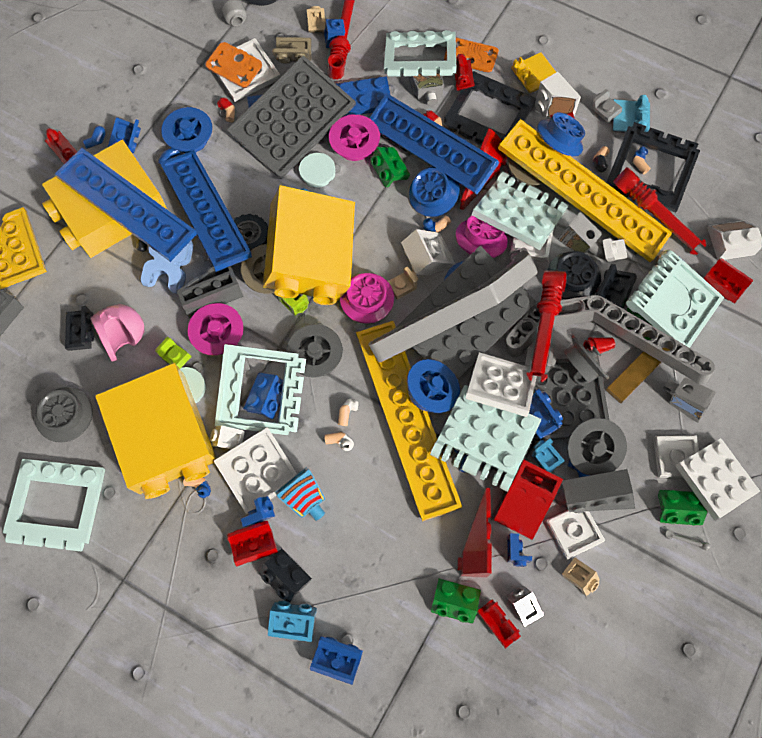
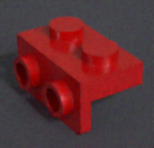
M722 258L716 262L703 278L726 300L734 304L753 282V279Z
M268 521L258 522L252 526L237 529L227 534L236 567L278 553L273 531Z

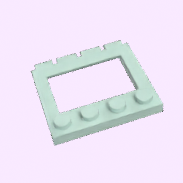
M445 30L443 32L409 31L399 33L393 31L386 33L384 74H387L388 77L400 76V74H404V76H418V74H422V76H436V73H440V76H453V73H456V32ZM403 45L408 47H417L419 45L434 47L435 45L447 47V61H394L395 47Z
M225 344L215 426L259 432L268 427L271 433L289 435V431L297 432L299 417H293L291 413L299 414L301 397L294 396V393H302L304 377L296 376V373L305 372L306 359L298 358L299 354ZM245 357L285 362L278 423L238 418Z
M22 459L3 533L6 534V543L22 544L24 541V545L42 547L45 542V547L64 549L65 546L66 550L81 552L84 544H89L105 469ZM30 481L88 487L78 529L20 522Z

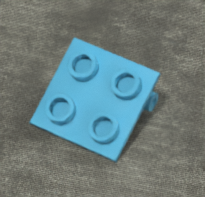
M641 95L637 101L614 99L622 107V112L613 119V131L626 132L628 126L632 127L634 122L645 125V132L649 131L650 102L646 95Z

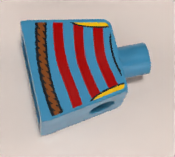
M307 467L275 491L278 498L301 518L310 513L314 520L317 521L325 514L319 505L325 500V497Z

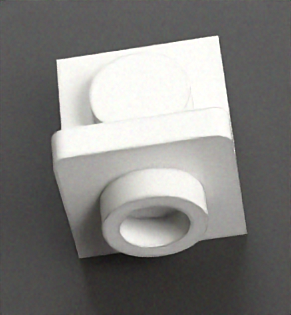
M609 238L602 240L605 257L608 262L627 258L624 239L612 241Z
M216 426L210 435L211 445L232 450L243 442L245 431L226 426Z

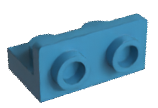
M287 601L274 602L270 610L268 636L312 642L317 608L309 604L294 605Z

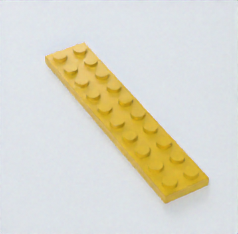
M521 119L498 147L500 151L619 240L624 239L628 247L648 262L654 260L671 236L672 232L638 208L571 156L554 150L541 138L535 129Z
M393 320L358 331L356 336L421 521L423 522L461 509L462 504L446 462L441 460L443 453H441L439 458L430 455L438 439L428 412L415 406L409 397L407 376L411 366L405 351L385 361L378 362L368 345L374 339L394 330L396 326Z

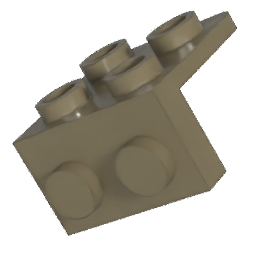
M276 37V48L272 49V53L277 61L284 64L290 63V61H298L303 55L311 61L312 39Z

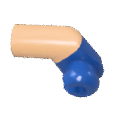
M641 146L634 153L633 163L644 175L651 168L645 162V155L648 154V149Z
M446 215L438 222H433L432 219L426 218L423 221V228L426 231L439 233L451 223V220Z
M205 478L192 482H186L184 479V486L195 487L200 498H206L210 495L211 487Z

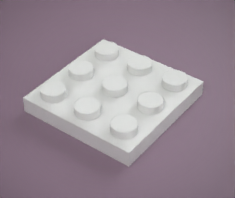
M255 38L236 47L262 62V68L247 87H240L217 74L234 102L276 82L281 77ZM238 54L234 57V60L240 62L244 56ZM216 60L215 62H211L212 67H220V65L217 63L218 60ZM246 75L244 77L238 76L241 80L240 83L247 81Z
M479 352L465 399L527 417L537 376H532V381H530L526 373H530L531 367Z
M268 427L214 460L247 515L248 511L256 509L254 499L266 496L270 500L277 496L275 491L297 475Z
M721 438L676 465L678 471L714 521L720 519L760 492Z

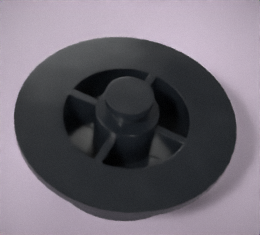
M583 252L562 253L550 262L547 269L548 271L566 272V287L564 292H562V299L592 296L601 284V272L598 265L589 255Z

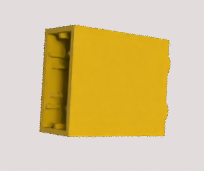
M123 139L93 155L167 209L160 193ZM57 176L42 184L50 196L42 204L55 223L64 218L68 226L59 230L72 251L82 246L89 257L92 258L132 234L58 179Z
M279 185L270 204L263 288L274 289V294L281 298H295L298 294L313 296V301L320 305H332L339 301L340 297L351 286L355 202Z
M175 363L95 395L128 489L138 494L144 493L145 499H151L167 493L170 490L168 484L170 481L184 476L186 482H192L210 473L208 465L215 463L214 460L217 458L185 374Z

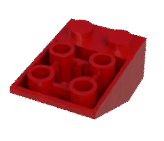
M523 460L493 521L533 540L563 479Z

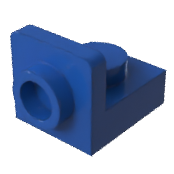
M326 19L324 39L326 48H330L331 40L337 36L345 35L343 19Z
M268 496L254 499L256 509L248 511V516L241 518L243 527L275 517L273 504Z
M510 533L507 536V562L513 563V566L525 567L527 563L532 561V556H519V553L523 551V542L519 540V534Z

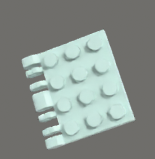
M502 172L493 186L473 209L472 216L540 250L566 212L569 204L562 201L556 209L559 199L555 198L551 206H548L545 203L548 200L549 194L544 193L539 201L538 198L541 190L529 185L525 193H523L522 191L526 186V183L523 182L519 184L516 190L512 188L516 178L512 176L506 184L509 174Z
M665 250L657 262L658 265L653 266L652 270L649 271L642 283H640L639 290L634 291L633 295L627 300L626 305L633 312H638L652 326L690 348L724 297L673 251Z
M464 385L430 455L439 458L445 445H447L441 459L446 462L452 450H458L460 452L455 458L453 466L458 468L466 454L468 457L462 470L476 476L482 463H485L486 465L480 476L482 480L487 478L490 468L494 467L498 471L492 480V485L497 486L504 472L506 475L500 488L508 492L541 419L529 413L525 417L465 399L469 386Z

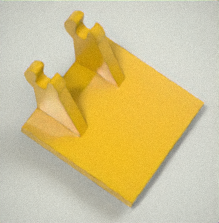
M542 52L525 60L519 57V61L515 59L513 66H511L512 71L529 93L539 90L540 82L556 73Z

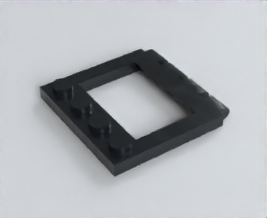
M473 71L474 86L460 91L444 117V128L453 132L460 129L458 134L471 140L476 136L474 141L482 144L488 129L491 128L459 114L473 90L476 92L482 91L487 97L492 99L498 98L501 100V103L508 106L514 105L517 107V110H520L506 135L492 129L503 141L520 119L524 122L526 121L535 105L536 98Z
M634 122L632 127L628 126L606 183L620 194L626 196L630 194L629 192L625 194L620 190L613 180L622 171L633 142L684 159L685 163L674 192L660 189V187L653 184H643V186L647 185L646 189H655V193L658 195L657 200L669 211L676 213L700 153V150L697 149L699 143L686 139L684 144H681V137L668 133L666 138H663V131L650 127L649 131L645 132V125Z

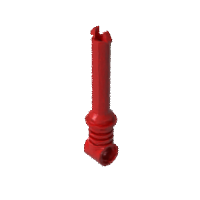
M344 0L341 19L344 22L345 35L335 37L329 45L331 51L328 58L327 74L334 80L341 79L344 76L347 55L351 50L347 37L355 0Z
M626 167L613 180L614 184L625 194L629 192L628 196H633V201L637 200L638 208L648 209L691 250L690 254H698L694 248L700 243L706 247V240L703 239L701 241L657 200L658 195L655 193V189H646L647 185L643 186L644 182L640 183L641 179L631 169Z
M545 270L543 274L541 300L537 303V308L541 313L531 370L530 373H526L530 381H532V376H541V382L548 378L545 370L555 316L562 311L560 303L562 292H564L566 287V272Z

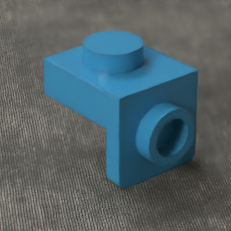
M551 439L546 442L541 440L533 447L535 451L531 456L542 469L551 473L565 460L551 445L553 443Z

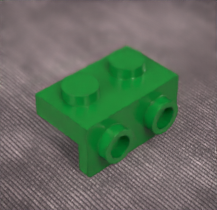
M377 147L370 158V162L385 188L389 187L393 181L407 180L411 175L395 147Z
M659 490L658 499L662 511L659 517L660 523L703 525L708 511L694 492Z
M438 578L431 612L441 617H449L463 623L473 624L478 611L481 590Z

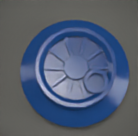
M185 107L173 111L166 117L162 124L161 132L165 143L169 147L183 153H188L191 151L198 152L205 147L211 137L213 127L211 119L204 111L193 107Z
M557 112L551 119H544L538 123L539 135L554 150L573 157L579 156L583 152L581 140L585 136V130L573 117Z
M429 167L419 172L412 181L409 189L410 203L421 215L427 217L443 215L457 202L460 186L458 182L445 175L440 169Z
M422 360L414 364L408 373V394L411 401L419 409L443 413L454 407L460 395V386L455 374L446 365L436 360Z

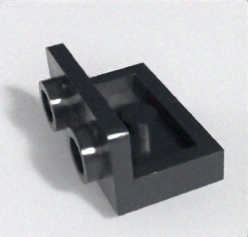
M611 263L609 269L604 273V280L598 286L596 295L607 299L623 309L637 280L636 273L619 271L616 264Z
M81 306L80 311L66 312L65 349L67 351L92 349L94 332L90 318L94 314L87 306Z
M282 548L263 564L259 572L262 580L269 584L281 599L289 603L312 579Z

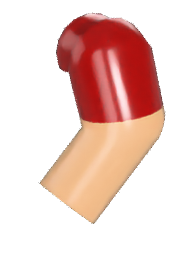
M220 98L217 101L218 108L226 110L225 120L227 122H234L235 106L227 98Z
M432 110L423 113L424 116L442 126L441 118Z

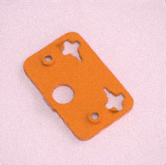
M456 38V42L462 45L456 47V57L458 54H463L466 58L473 59L472 69L483 72H491L493 70L499 52L497 47ZM447 50L444 55V61H447ZM489 50H493V53L495 54L488 55L487 52H489Z
M222 42L207 60L206 67L208 70L245 88L262 68V62L242 49ZM238 54L244 56L240 62L234 60V57ZM216 60H218L217 63L220 65V67H212L211 62H215ZM246 75L247 81L240 83L241 80L238 76L244 77Z

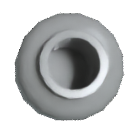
M228 0L224 3L222 12L226 22L231 26H241L247 18L243 3L240 0Z

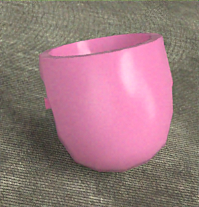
M124 304L108 306L90 318L111 362L117 360L116 351L120 347H123L125 344L135 346L145 332L141 316L134 308Z

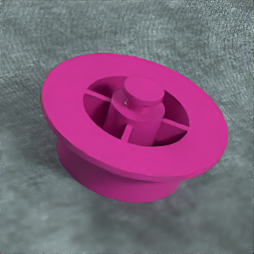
M347 115L340 118L332 125L329 132V142L332 149L338 155L350 161L365 159L377 148L380 141V132L377 125L370 118L362 115Z
M470 216L468 220L459 224L455 233L457 243L469 254H472L481 246L492 258L503 254L507 248V237L503 231L474 216Z
M362 273L351 278V286L340 297V304L344 313L350 319L364 324L375 323L385 318L392 310L394 292L389 282L383 277L373 273Z
M213 303L200 308L194 313L188 324V337L191 344L199 352L206 355L224 354L225 344L236 346L243 335L241 316L234 308L226 304Z

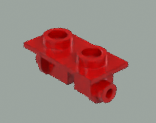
M458 54L456 57L455 80L457 90L474 86L471 60H466V56L463 54Z
M51 128L46 130V137L48 139L44 141L65 164L77 153L76 149L60 131L56 132V130Z
M493 599L477 611L505 649L521 637L519 634L520 630L514 626L510 619L507 620L504 617L506 614L500 608L498 602H494Z

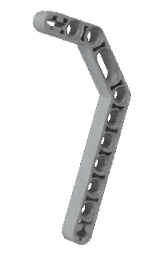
M524 247L511 253L510 258L512 262L483 285L371 341L368 345L377 361H385L502 302L538 273L527 249Z
M599 295L561 300L562 311L578 310L579 312L558 314L555 316L553 327L594 321L694 382L705 384L710 381L715 370V365L710 359ZM537 304L530 308L506 338L507 353L512 357L521 356L537 337L540 317H536V315H541ZM530 329L531 331L525 332L523 330ZM644 337H649L652 340H646ZM662 348H668L670 351H665ZM681 358L687 359L688 362H684V361H682V360H680V359H681Z

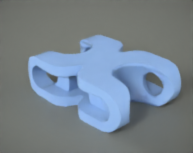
M192 240L171 262L149 247V253L154 259L147 261L143 266L141 275L142 285L152 287L159 276L167 274L169 276L168 288L172 293L177 294V291L183 287L186 279V274L180 267L187 265L191 260L193 252Z

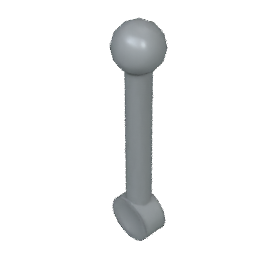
M667 530L664 534L667 539L675 538L702 547L705 551L710 549V544L707 542L701 543L676 535L671 530Z

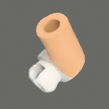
M347 399L340 407L338 425L348 426L349 412L351 410H358L359 402L357 400Z
M345 433L325 434L326 445L337 443L344 451H350L353 448L354 443L352 439Z

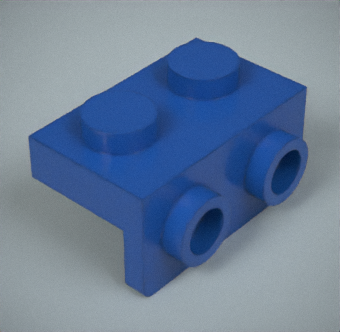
M116 117L108 147L123 139L130 151L134 153L137 145L134 142V138L139 137L141 130L138 127L139 120L136 119L133 124Z
M258 373L243 409L247 412L263 414L269 419H274L281 401L283 380L277 375Z
M537 389L532 396L529 414L541 419L536 431V435L541 440L562 426L561 420H563V417L557 409L553 410L549 404L551 400L545 391L542 393L540 389Z
M320 636L310 670L353 685L363 651L355 645L340 643L335 638Z

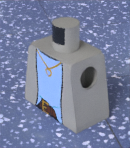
M684 378L680 384L668 379L662 389L673 395L670 405L697 423L708 409L716 394L715 391L688 378Z

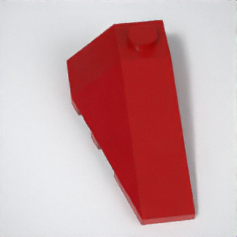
M488 129L480 150L494 157L500 163L480 192L497 175L501 166L506 165L508 156L498 149L502 142L501 138L492 129ZM465 188L461 198V210H464L477 196L467 188Z
M486 488L483 493L461 557L457 559V571H461V576L487 578L492 573V543H488L491 534V524L488 522V518L491 515L490 488Z

